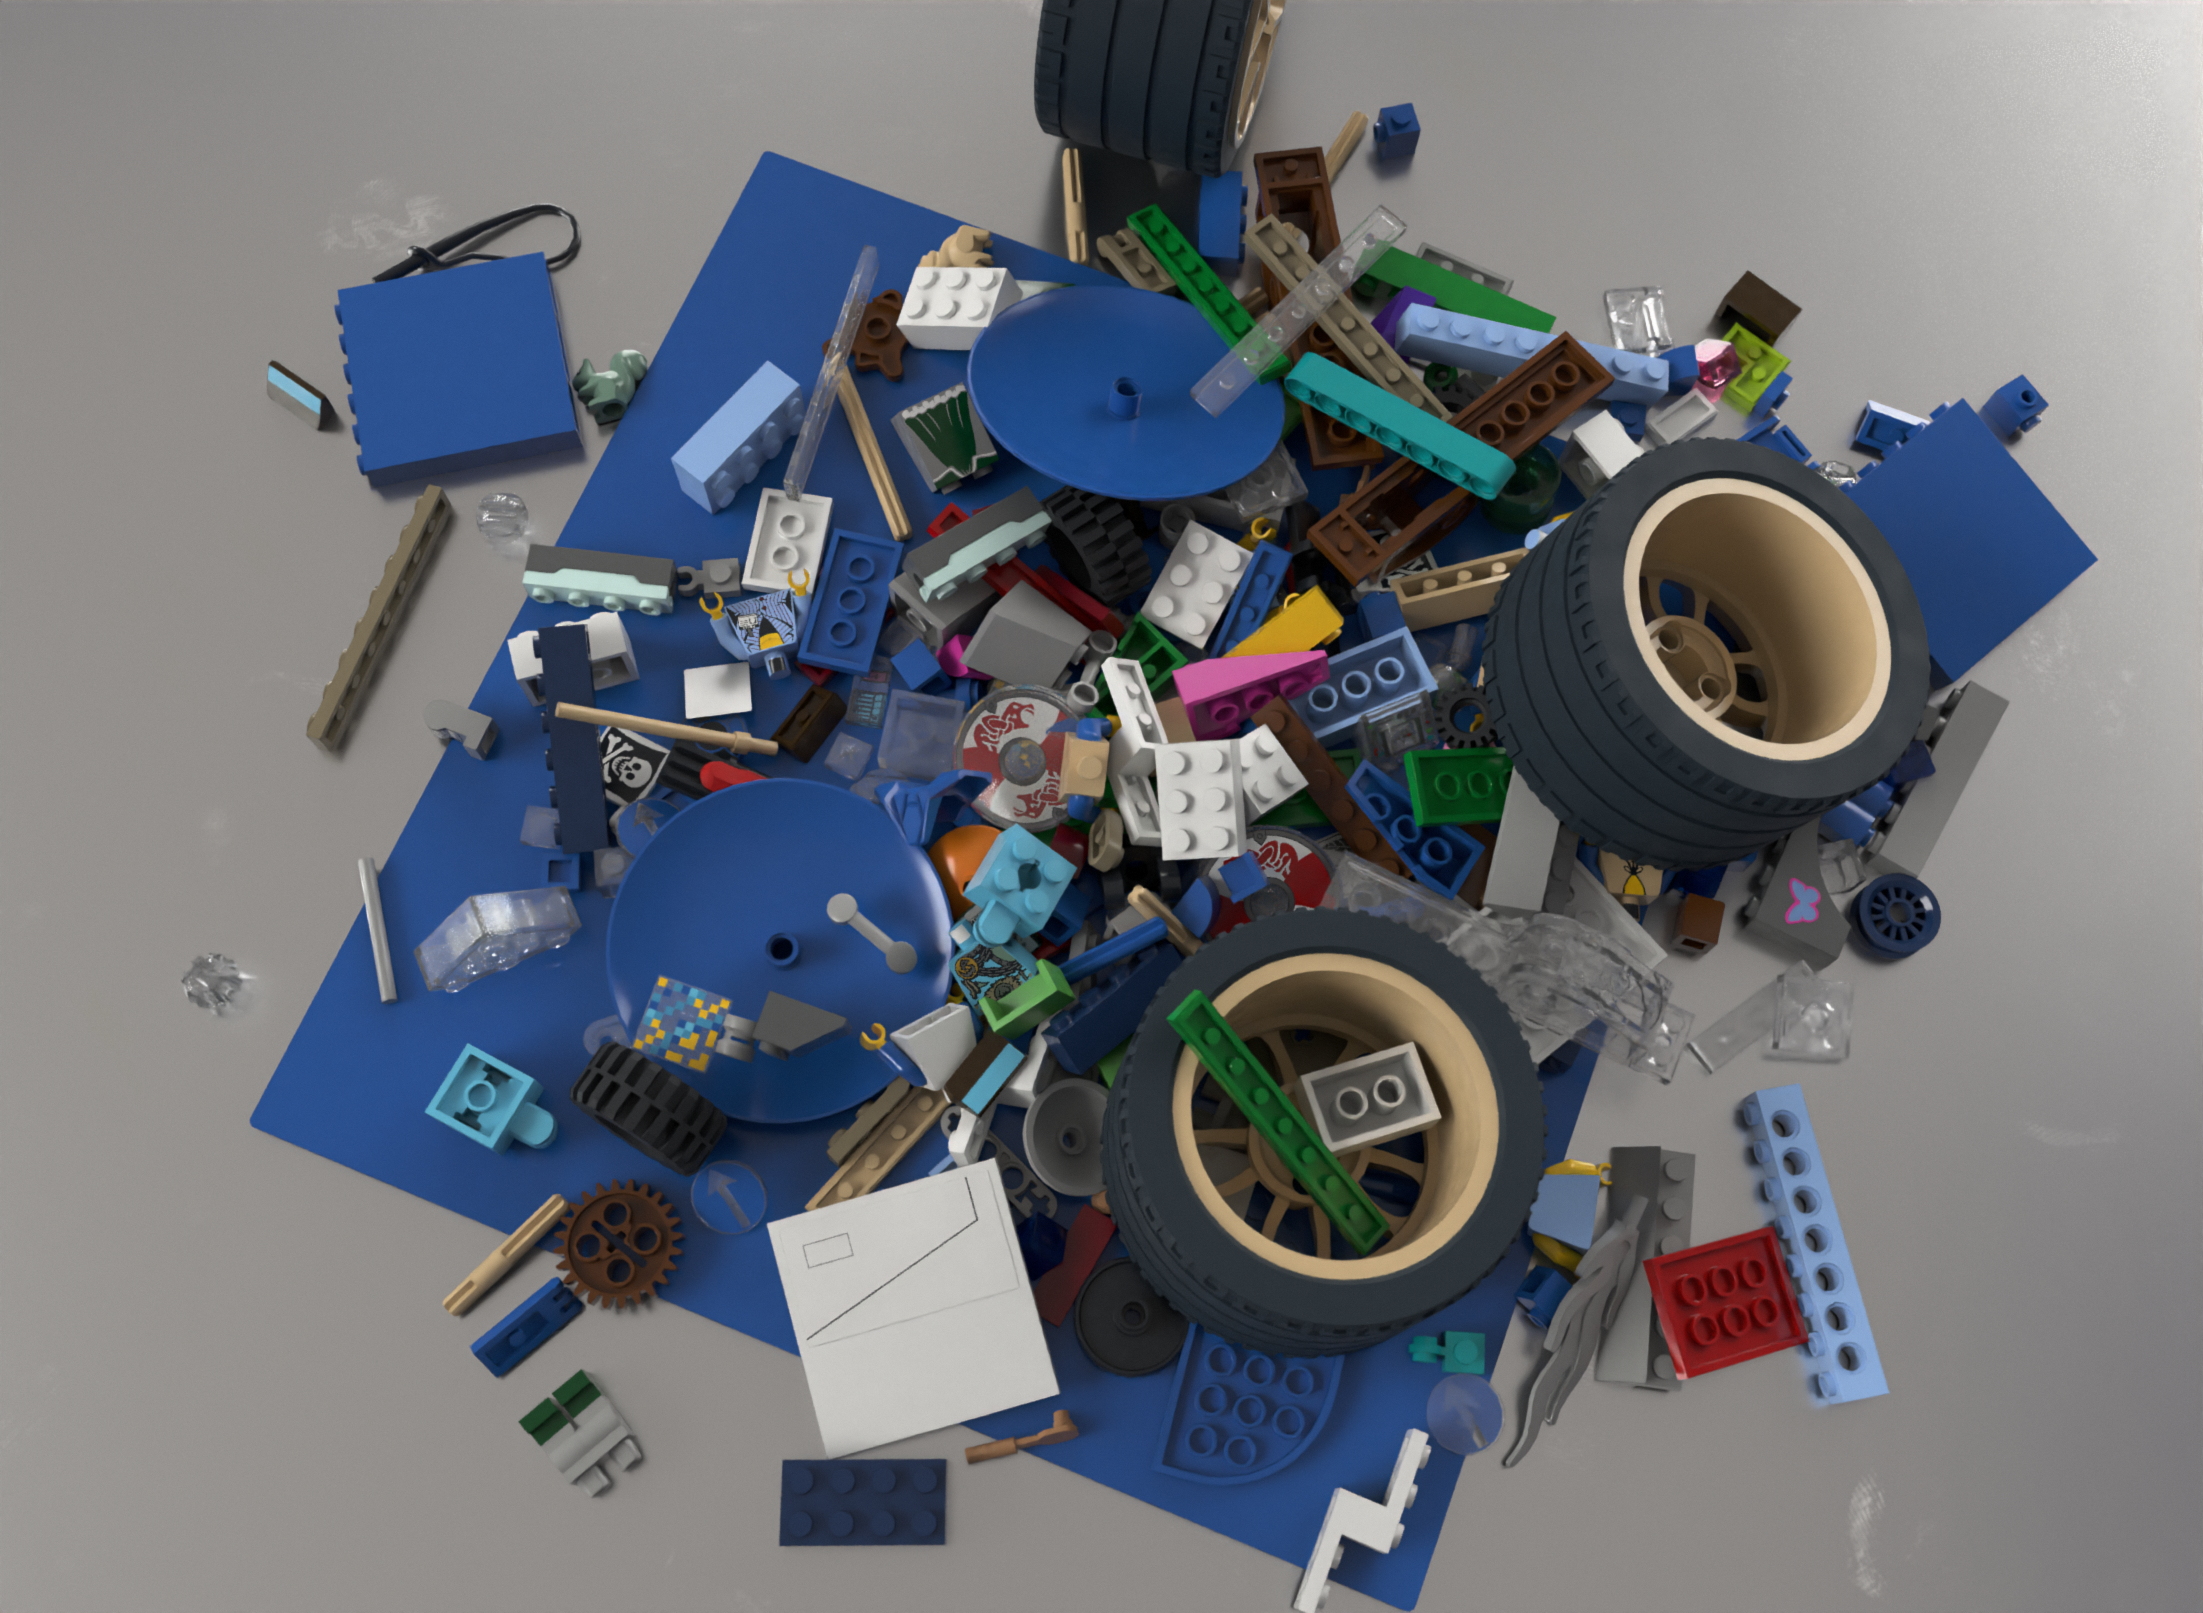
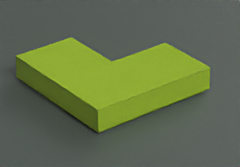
M1737 322L1714 350L1740 369L1726 386L1723 394L1749 412L1753 410L1762 394L1780 372L1785 371L1792 362Z

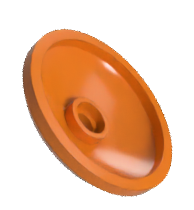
M986 825L958 827L943 835L929 850L927 855L941 878L949 900L954 924L976 905L962 895L967 888L966 882L971 881L998 834L1003 831Z

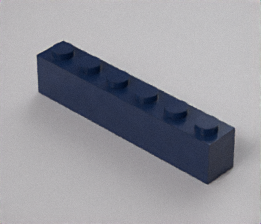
M588 624L538 628L539 636H533V651L535 659L541 658L543 673L537 674V687L539 696H546L547 711H541V723L543 733H550L551 748L545 749L547 770L554 771L555 786L549 787L552 809L558 808L560 822L554 823L556 846L562 845L563 854L609 850L612 842L599 725L555 716L558 702L597 709Z

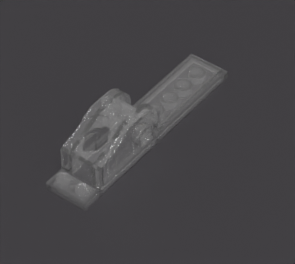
M1345 850L1319 906H1325L1327 910H1338L1339 907L1349 908V912L1356 913L1360 909L1368 911L1371 916L1380 918L1381 915L1391 917L1392 922L1399 924L1402 921L1410 924V929L1419 933L1424 931L1430 934V939L1437 943L1442 941L1448 945L1447 949L1457 957L1459 955L1463 956L1467 960L1466 964L1473 970L1476 968L1482 974L1481 978L1489 987L1493 985L1498 991L1497 997L1502 1003H1507L1510 1008L1509 1012L1663 1085H1668L1672 1081L1696 1015L1669 1003L1668 1001L1675 984L1658 971H1653L1617 940L1574 919L1551 913L1533 915L1526 923L1521 925L1504 924ZM1519 954L1531 960L1533 958L1540 960L1557 969L1554 971L1547 967L1529 963L1516 964ZM1614 996L1618 997V1001L1642 1011V1016L1637 1017L1635 1014L1628 1015L1622 1012L1616 1005Z

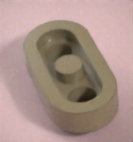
M1105 808L1099 813L1089 832L1088 863L1102 872H1106L1110 868H1116L1124 855V848H1122V835L1124 832L1122 816L1109 808Z

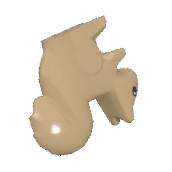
M962 225L955 234L948 237L942 243L939 252L932 250L923 256L918 267H991L994 265V261H992L993 256L983 253V248L992 247L993 241L989 240L991 232Z

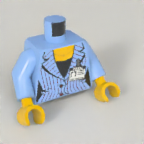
M805 568L804 575L806 581L802 584H797L793 581L792 570L788 574V583L796 591L794 594H792L791 588L735 603L724 607L726 613L721 612L723 599L718 593L713 592L718 600L717 606L713 609H708L703 598H700L701 608L712 616L710 623L721 646L738 660H748L752 668L766 666L769 677L772 680H779L789 676L791 671L787 659L798 656L812 608L811 593L806 591V586L810 581V574Z

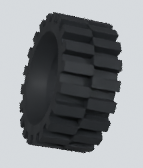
M1066 485L1039 502L1043 507V511L1052 520L1045 532L1046 538L1043 541L1048 544L1050 555L1053 559H1056L1059 564V570L1068 577L1070 583L1108 609L1149 584L1152 579L1150 576L1152 570L1147 564L1149 562L1148 555L1141 548L1143 542L1140 536H1136L1133 531L1134 525L1130 519H1126L1123 514L1124 509L1119 503L1113 501V497L1087 492Z

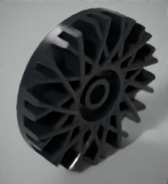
M1124 1256L1100 1265L1083 1282L1074 1305V1330L1084 1354L1092 1360L1094 1365L1099 1366L1102 1371H1107L1117 1377H1126L1127 1379L1135 1377L1144 1378L1168 1367L1179 1356L1188 1334L1190 1322L1186 1320L1187 1317L1177 1309L1175 1311L1169 1306L1170 1301L1164 1295L1160 1297L1154 1291L1155 1288L1140 1274L1142 1269L1138 1263L1133 1264L1129 1256ZM1129 1310H1136L1140 1315V1321L1136 1324L1128 1323L1125 1319V1313Z

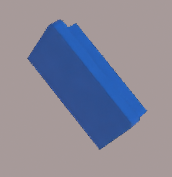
M1869 400L1866 405L1867 414L1855 439L1858 442L1884 451L1897 440L1904 444L1908 440L1905 433L1922 420L1926 425L1930 422Z

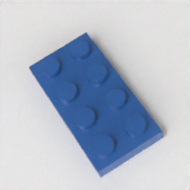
M834 528L797 659L799 663L866 678L870 677L891 601L888 584L898 576L905 551L904 543Z

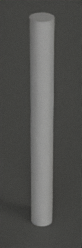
M363 858L358 863L382 1004H391L397 1002L398 999L375 863L373 858Z

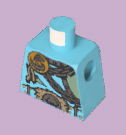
M964 918L948 931V934L960 947L955 951V956L949 961L948 965L973 1010L978 1016H981L984 1012L979 1004L980 999L986 996L998 1001L1032 979L1038 970L1035 964L1038 960L1012 936L1008 942L995 948H987L981 945L974 937L972 925Z

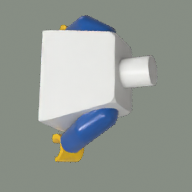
M954 983L951 987V992L955 997L949 994L944 1007L890 1034L891 1041L887 1042L884 1039L886 1035L885 1029L878 1023H874L871 1026V1030L878 1036V1040L869 1039L864 1032L860 1036L862 1047L870 1051L878 1049V1056L895 1073L915 1087L920 1086L933 1091L942 1089L946 1101L949 1103L952 1102L944 1090V1085L980 1042L984 1032L983 1024L969 1002L962 1000L965 994L958 983Z

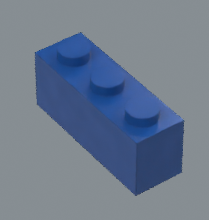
M1227 171L1217 179L1202 175L1197 253L1217 276L1236 277L1238 264H1244L1246 244L1239 243L1240 235H1244L1246 231L1247 214H1241V206H1247L1248 186L1242 185V172Z

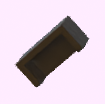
M1747 270L1724 296L1715 313L1721 317L1730 306L1772 335L1767 344L1774 348L1793 326L1803 309Z

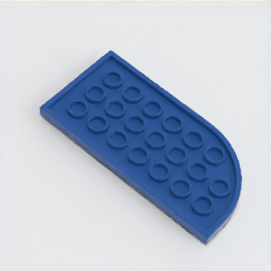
M1258 1180L1255 1183L1244 1222L1260 1234L1276 1196ZM1292 1180V1186L1298 1194L1309 1195L1298 1180ZM1367 1194L1377 1206L1380 1205L1381 1198ZM1306 1206L1301 1210L1287 1208L1277 1227L1273 1242L1291 1251L1316 1257L1308 1207ZM1329 1219L1331 1260H1361L1368 1256L1369 1251L1365 1256L1357 1253ZM1190 1322L1188 1334L1182 1352L1179 1355L1151 1471L1200 1484L1226 1486L1254 1482L1285 1468L1312 1444L1325 1425L1336 1397L1345 1354L1334 1357H1325L1324 1354H1320V1356L1313 1359H1306V1357L1284 1358L1283 1353H1277L1274 1356L1265 1355L1264 1352L1243 1349L1242 1344L1237 1342L1229 1344L1223 1338L1203 1331L1204 1326L1198 1322L1194 1325Z

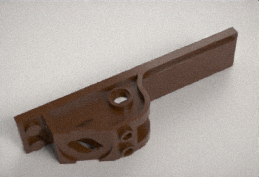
M1322 146L1255 153L1253 163L1259 189L1255 208L1256 224L1272 213L1281 224L1288 222L1293 224L1295 228L1302 230L1309 241L1307 253L1353 304ZM1261 260L1263 290L1269 298V301L1266 303L1267 311L1286 332L1292 368L1295 367L1305 353L1312 352L1368 381ZM1298 399L1312 471L1382 463L1384 454L1381 443Z
M1565 331L1447 423L1499 450L1515 462L1611 387L1615 377ZM1403 456L1308 529L1306 537L1354 587H1357L1368 577L1376 584L1401 567L1418 560L1449 536L1471 514L1478 504L1480 496L1458 486L1443 499H1437L1423 510L1412 498L1431 481L1436 473ZM1376 529H1381L1388 533L1389 538L1379 545L1365 530L1375 531Z

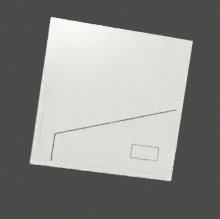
M996 1157L767 1223L828 1460L1061 1393Z

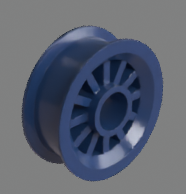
M1891 873L1876 878L1858 892L1851 904L1850 924L1857 940L1868 951L1887 959H1902L1913 955L1935 938L1941 924V910L1935 895L1923 882L1906 874ZM1890 910L1895 911L1899 915L1900 923L1892 919Z

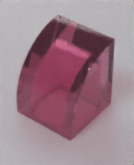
M1707 338L1694 346L1700 373L1697 380L1704 386L1717 389L1742 373L1733 342Z

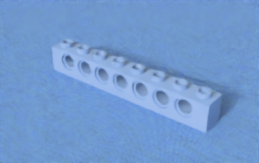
M1800 1083L1755 1091L1744 1098L1743 1113L1747 1124L1753 1128L1756 1139L1754 1141V1153L1757 1161L1763 1164L1766 1175L1764 1180L1765 1192L1768 1199L1773 1201L1777 1214L1775 1217V1228L1780 1239H1784L1788 1253L1786 1256V1267L1789 1275L1795 1278L1799 1292L1796 1299L1801 1315L1806 1317L1810 1331L1808 1334L1810 1341L1808 1346L1812 1355L1817 1357L1821 1370L1819 1374L1821 1391L1825 1397H1828L1830 1405L1889 1394ZM1773 1120L1783 1125L1785 1129L1784 1137H1780L1774 1132L1772 1128ZM1784 1157L1793 1161L1796 1168L1794 1175L1789 1174L1784 1169ZM1795 1195L1804 1199L1806 1203L1805 1213L1798 1211L1795 1207ZM1806 1233L1814 1236L1817 1241V1250L1815 1252L1811 1251L1805 1244ZM1818 1271L1823 1273L1828 1280L1826 1291L1822 1290L1816 1283ZM1829 1310L1833 1311L1839 1318L1837 1330H1834L1828 1324L1827 1314ZM1840 1350H1844L1850 1357L1851 1364L1848 1370L1844 1369L1839 1363L1838 1355Z

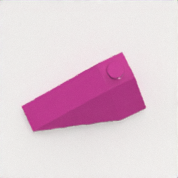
M1325 650L1206 659L1172 671L1178 697L1180 696L1196 741L1219 740L1241 730L1239 723L1250 718L1282 693L1287 700H1293L1330 678Z

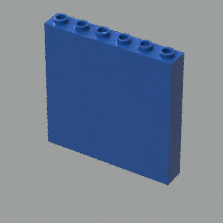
M543 251L337 290L339 304L334 305L338 323L343 325L344 332L339 334V342L343 354L347 355L348 363L343 364V370L347 383L352 385L353 393L348 394V402L352 414L356 415L357 424L352 425V430L357 445L361 446L362 453L357 455V463L361 475H367L374 487L583 447L551 270Z
M1961 398L1951 406L1947 401L1929 414L1933 419L1930 423L1926 425L1922 420L1905 433L1908 440L1904 444L1897 440L1881 453L1885 459L1879 464L1872 460L1857 472V475L1860 477L1858 481L1853 484L1849 479L1838 487L1870 518L1882 533L1909 578L1918 600L1927 632L1930 651L1929 662L1931 665L1929 682L1935 691L1954 683L2098 561L2096 556L1964 398Z

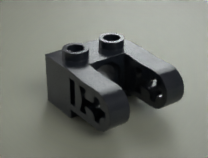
M1128 833L1122 835L1124 855L1119 865L1114 869L1110 868L1106 872L1097 869V878L1105 910L1125 908L1124 894L1139 885L1151 891L1158 890L1162 903L1179 902L1182 899L1181 880L1176 860L1163 861L1162 847L1132 845ZM1132 861L1143 862L1139 867L1136 868L1127 867V865Z

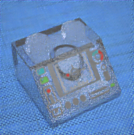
M1427 689L1359 716L1350 743L1353 749L1359 748L1361 762L1363 759H1366L1383 773L1391 776L1400 770V766L1405 765L1403 755L1407 752L1435 750L1439 742V736Z

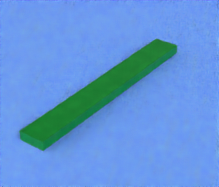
M1156 203L1127 216L1130 229L1176 282L1178 287L1260 386L1291 371V362Z
M1194 989L1167 1018L1168 1022L1357 1253L1365 1256L1390 1227L1389 1223L1201 990Z

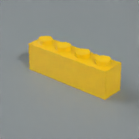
M1317 584L1221 658L1310 651L1319 642L1322 641L1324 645H1327L1342 633L1339 627L1343 625L1344 618Z

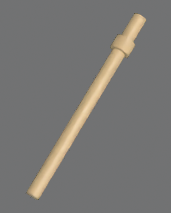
M558 702L556 706L555 716L559 718L730 748L732 753L743 755L753 752L776 756L778 751V742L752 738L751 734L746 732L734 731L731 734Z

